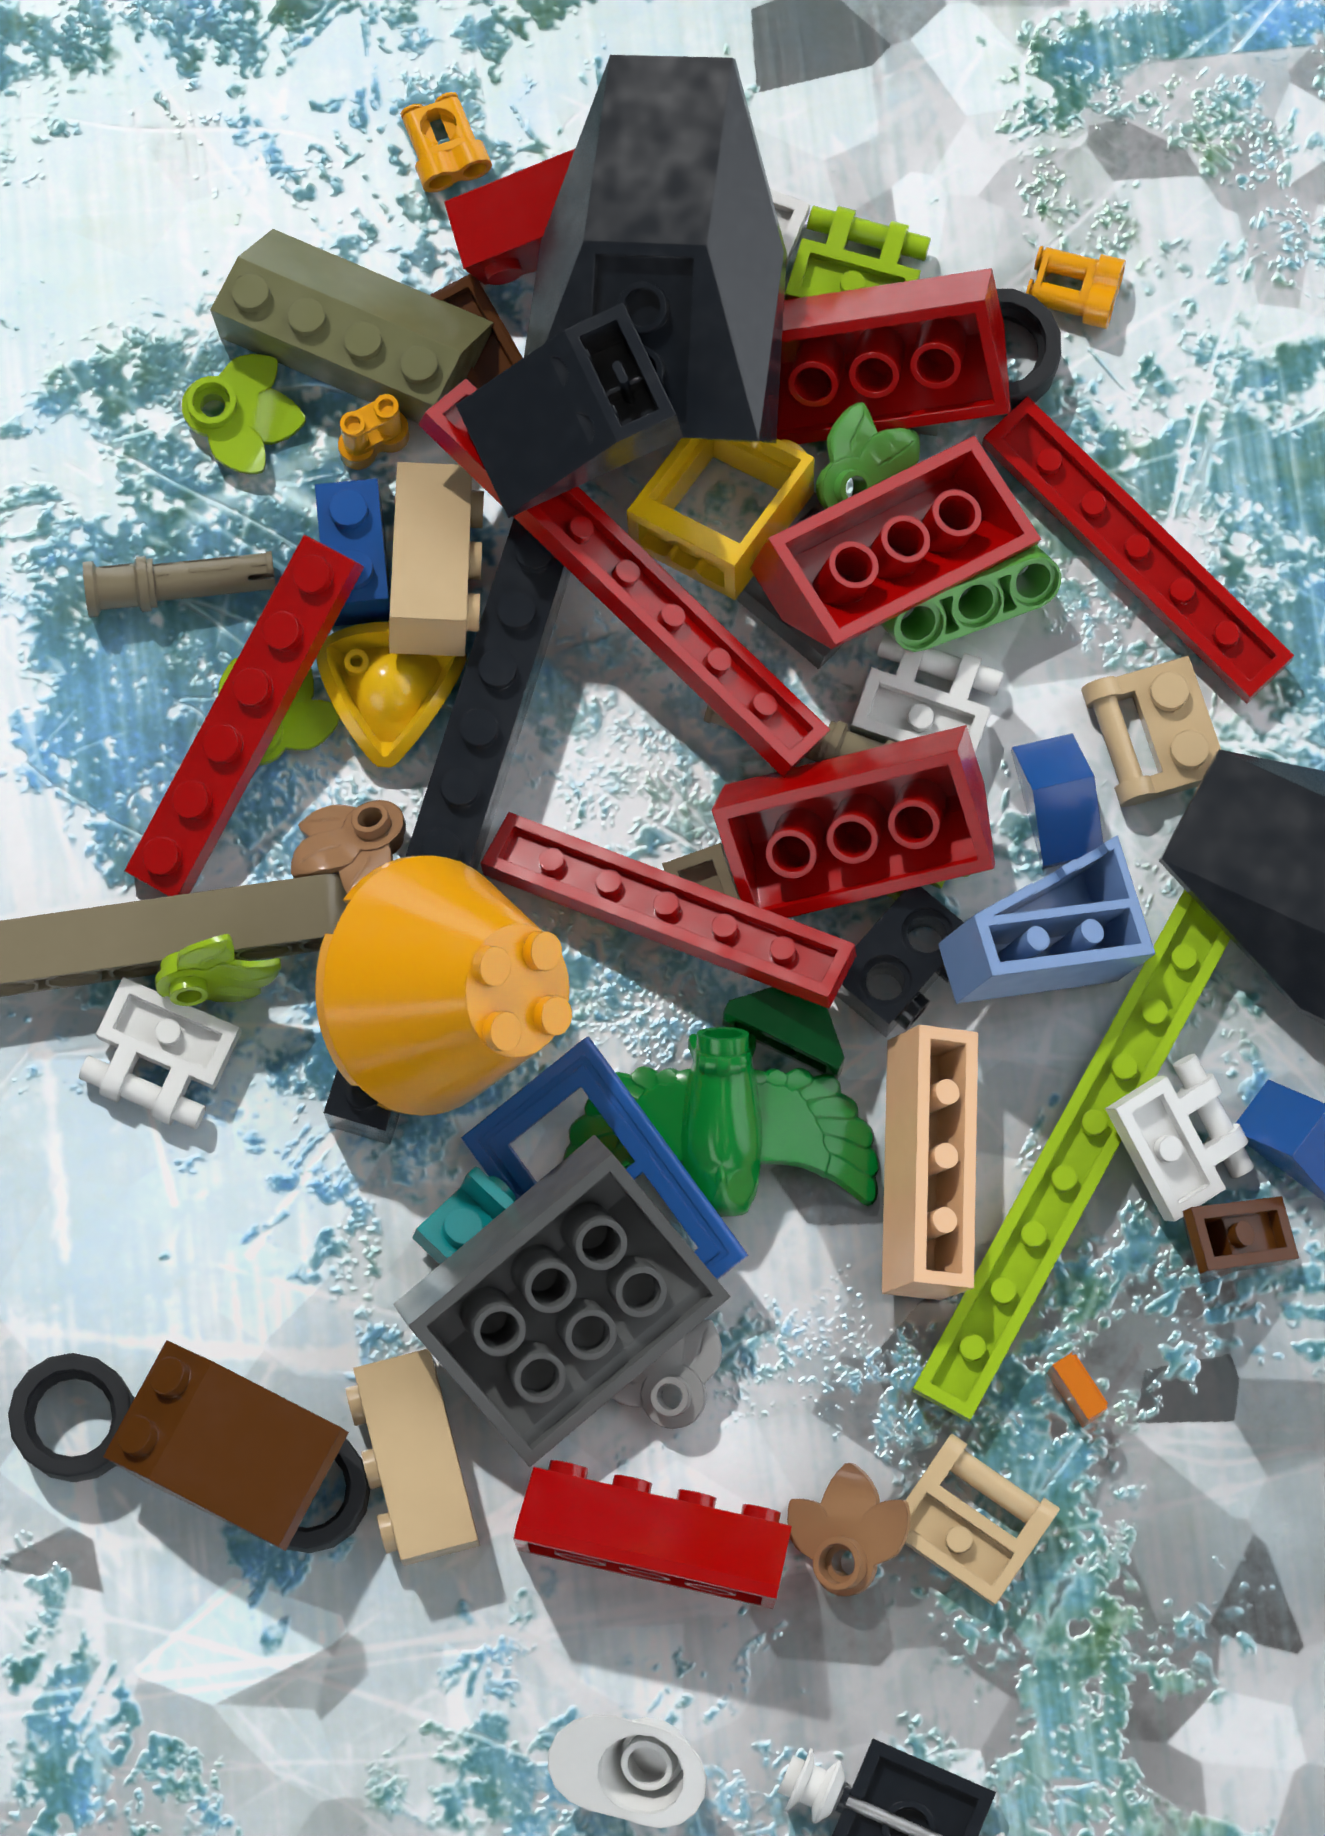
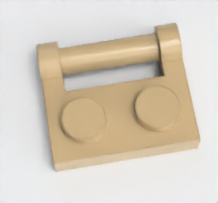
M1189 655L1117 677L1100 678L1087 683L1081 688L1087 708H1094L1119 784L1114 789L1121 807L1141 804L1199 786L1215 753L1219 749L1221 750ZM1133 698L1158 774L1143 776L1118 701Z
M951 1433L906 1499L911 1519L905 1545L992 1606H995L1060 1508L1045 1497L1039 1502L968 1453L965 1450L968 1444ZM952 1472L1024 1522L1025 1526L1017 1538L940 1486L948 1473Z

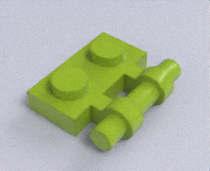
M813 205L806 229L828 235L827 242L823 244L805 238L801 239L784 300L920 279L921 270L899 265V261L902 255L925 261L931 237L909 232V225L891 220L888 226L855 217L856 210L838 206L836 211ZM848 241L881 249L882 251L880 258L877 259L845 250Z

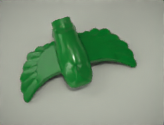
M712 1027L699 1030L697 1034H691L688 1039V1049L693 1059L690 1069L678 1071L670 1067L657 1072L650 1067L641 1066L636 1068L631 1074L615 1072L720 1217L740 1216L749 1211L759 1186L761 1165L769 1164L795 1166L814 1172L823 1178H828L866 1206L872 1205L877 1200L878 1185L876 1175L879 1170V1159L872 1146L874 1132L867 1122L858 1117L857 1103L852 1098L841 1093L840 1082L834 1075L821 1074L813 1076L808 1070L800 1067L788 1073L777 1069H770L765 1072L754 1069L752 1057L756 1050V1039L754 1035L749 1034L743 1029ZM588 1099L584 1107L585 1114L576 1119L568 1130L570 1144L566 1148L562 1160H565L589 1138L595 1135L617 1158L621 1165L627 1169L635 1162L591 1100Z

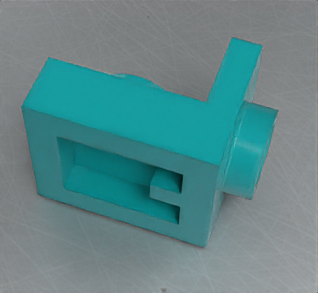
M475 1166L466 1174L461 1187L416 1228L412 1239L437 1263L441 1264L514 1203L516 1197L508 1185L495 1176L488 1177L480 1168Z

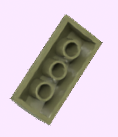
M275 229L270 230L237 257L210 309L220 338L254 353L274 357L278 360V363L368 402L375 401L380 395L390 394L397 399L400 413L405 418L417 423L420 422L424 413L463 380L467 379L471 367L474 369L492 333V325L494 323Z

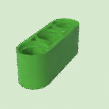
M1035 545L916 606L907 617L903 618L908 611L886 621L881 626L905 650L913 652L924 651L1046 605L1058 593L1061 586V571L1058 565L1038 545ZM1028 566V568L1022 574L1019 575L1023 568ZM969 587H971V589L964 596L961 597L963 592Z

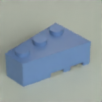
M1118 835L1084 856L1061 866L1055 872L1039 881L1023 887L978 912L938 943L956 1004L1118 982L1156 954Z

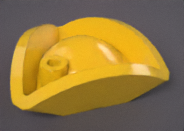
M371 622L350 626L327 636L316 660L326 692L352 738L373 764L377 767L391 768L411 749L446 701L464 668L466 654L465 656L389 653V622Z

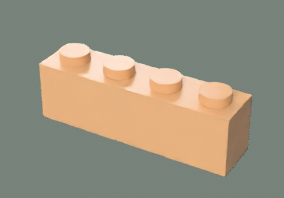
M917 1025L887 1040L882 1294L943 1300L974 1288L978 1032Z

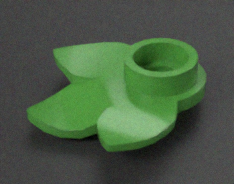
M857 402L847 408L834 423L827 437L830 463L820 472L816 481V495L824 509H827L849 498L846 494V484L850 478L853 481V496L916 465L920 455V437L918 433L905 428L885 429L877 432L871 414L864 403Z

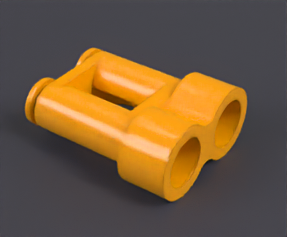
M444 93L435 100V103L426 106L412 104L401 111V118L418 158L415 169L424 191L433 193L445 190L458 181H470L480 178L492 168V162L483 141L475 139L457 93ZM441 119L450 141L438 145L430 122Z
M1040 246L1034 270L1039 269L1035 283L1034 279L1029 280L1026 294L1036 297L1048 309L1083 317V324L1107 329L1122 283L1126 260L1101 254L1098 260L1046 247L1044 250V246ZM1054 273L1083 281L1081 291L1047 283L1045 279L1048 275Z
M390 394L380 395L375 401L355 411L347 412L341 417L340 428L342 434L338 440L340 458L347 467L361 470L369 467L380 452L395 453L407 445L410 436L408 422L405 416L400 413L398 401L394 396Z

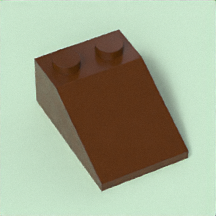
M166 1340L103 1457L147 1484L286 1551L349 1432L243 1376Z

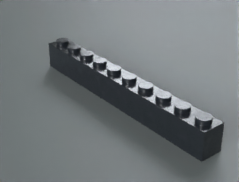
M513 518L479 624V631H477L405 857L425 855L447 857L460 861L476 871L480 863L571 574L515 518ZM337 1069L323 1112L329 1127L390 1145L400 1113L377 1106L378 1102L366 1094L359 1086L350 1085Z

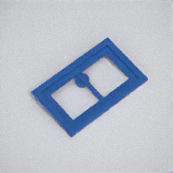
M589 1036L581 1040L461 1137L487 1175L498 1177L506 1183L517 1200L533 1187L537 1181L510 1144L578 1089L582 1088L635 1162L626 1171L634 1180L644 1173L698 1247L694 1253L713 1276L719 1280L749 1256Z

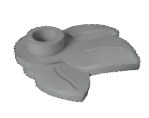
M707 1319L699 1323L612 1398L622 1405L643 1407L647 1416L654 1423L664 1428L677 1429L695 1422L702 1414L706 1405L707 1392L705 1383L720 1367L722 1359V1344L713 1321ZM670 1383L678 1386L682 1393V1401L675 1409L668 1407L662 1397L664 1388Z

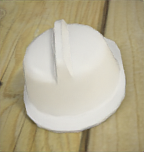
M592 1714L575 1719L556 1734L548 1751V1771L553 1784L569 1802L589 1811L625 1819L639 1825L655 1828L680 1825L697 1812L706 1794L707 1776L700 1756L689 1745L681 1732L664 1720L648 1717L630 1720L613 1715Z

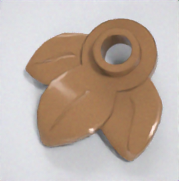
M375 800L366 802L358 807L337 804L322 807L312 812L298 824L299 829L307 838L294 851L291 862V874L293 878L339 872L342 885L347 894L372 870L393 861V854L402 846L406 831V821L402 811L392 802Z
M845 1463L831 1479L821 1503L809 1499H791L789 1501L787 1523L792 1526L790 1539L794 1547L813 1560L814 1574L820 1584L834 1595L853 1596L862 1593L871 1585L879 1564L895 1558L900 1553L910 1529L911 1514L906 1500H888L880 1503L879 1494L870 1477L856 1464ZM846 1551L852 1553L855 1562L854 1571L850 1575L843 1570L841 1565L842 1556Z

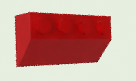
M992 268L784 300L777 439H786L797 444L825 441L832 426L841 414L857 402H862L866 405L877 432L885 429H907L1009 414L1010 395L1005 330Z
M974 435L769 537L751 565L750 570L782 621L828 648L834 649L1037 545L1041 537Z
M967 725L794 767L784 777L778 772L725 784L711 810L740 900L786 918L992 870L995 867L985 784Z
M550 1460L548 1470L533 1467L513 1537L517 1551L769 1609L774 1608L792 1528L791 1525L779 1523L781 1512L751 1504H742L740 1514L716 1509V1497L684 1489H678L676 1499L651 1494V1482L630 1476L614 1475L612 1485L586 1479L588 1468L564 1461Z

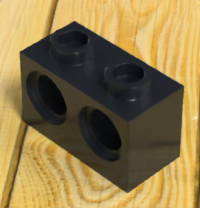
M921 886L904 890L855 946L856 958L836 996L885 1037L890 1034L897 1024L905 1030L909 1029L931 1002L924 996L925 992L938 977H941L947 983L949 979L940 949L930 953L920 952L910 944L908 934L915 928L929 927L934 929L943 940L964 922ZM876 974H888L899 982L902 992L894 999L880 1000L870 994L866 982Z

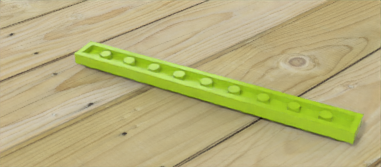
M1185 889L1153 946L1156 954L1143 964L974 1275V1288L965 1291L912 1389V1392L968 1423L973 1417L1122 1141L1105 1108L1157 1076L1230 941L1228 935Z

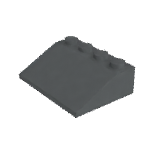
M593 1135L393 1305L412 1332L524 1462L531 1467L731 1296L617 1158Z

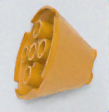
M425 855L398 858L379 866L364 876L347 893L343 899L347 906L340 916L333 934L324 935L316 969L315 999L318 1021L326 1048L346 1081L350 1085L359 1086L366 1094L378 1102L377 1106L400 1114L425 1116L437 1115L459 1108L475 1099L545 1047L554 1036L565 1033L570 1026L572 1009L568 1002L569 976L562 956L560 940L555 934L549 931H542L487 878L460 861L447 857Z

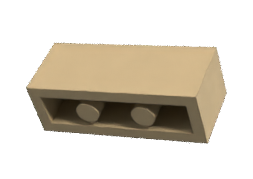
M397 462L389 617V653L465 656L466 631H479L480 594L468 593V579L481 580L482 542L470 541V528H483L484 491L472 490V477L459 464Z
M428 1349L354 1367L353 1371L357 1385L347 1387L345 1390L354 1425L358 1426L367 1423L373 1448L361 1451L370 1490L379 1487L383 1488L388 1512L377 1515V1521L386 1554L398 1551L400 1561L406 1566L479 1547L480 1543L431 1352Z

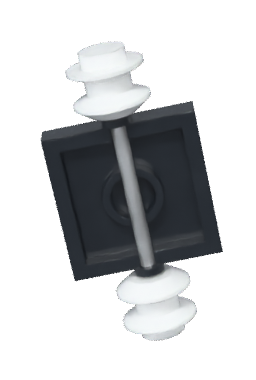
M874 1738L870 1742L852 1788L845 1786L844 1791H841L845 1781L841 1761L838 1760L827 1770L814 1764V1749L810 1748L805 1760L794 1755L792 1756L777 1792L789 1797L785 1807L787 1812L798 1802L811 1807L812 1823L814 1824L830 1816L835 1803L838 1804L835 1811L841 1813L832 1836H979L996 1794L995 1791ZM1000 1832L995 1836H1005V1833Z

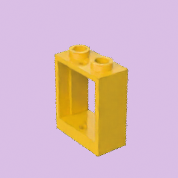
M681 438L627 509L628 535L652 558L736 600L754 576L750 567L766 540L787 529L814 494V457L807 454L797 443L786 439H777V443H756ZM713 457L779 490L740 543L674 510Z

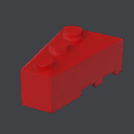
M575 148L444 201L463 269L484 285H503L515 281L524 274L536 272L540 243Z

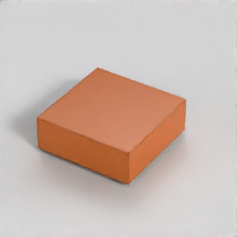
M1071 1352L1052 1364L1047 1374L1081 1427L1083 1428L1101 1417L1107 1410L1108 1402L1077 1355H1073Z

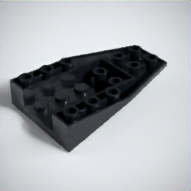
M647 55L609 56L540 243L524 357L561 331L623 303L676 413L683 438L777 443L787 252L736 59L729 57Z
M1219 749L1215 753L1159 862L1297 1011L1325 1026V771Z

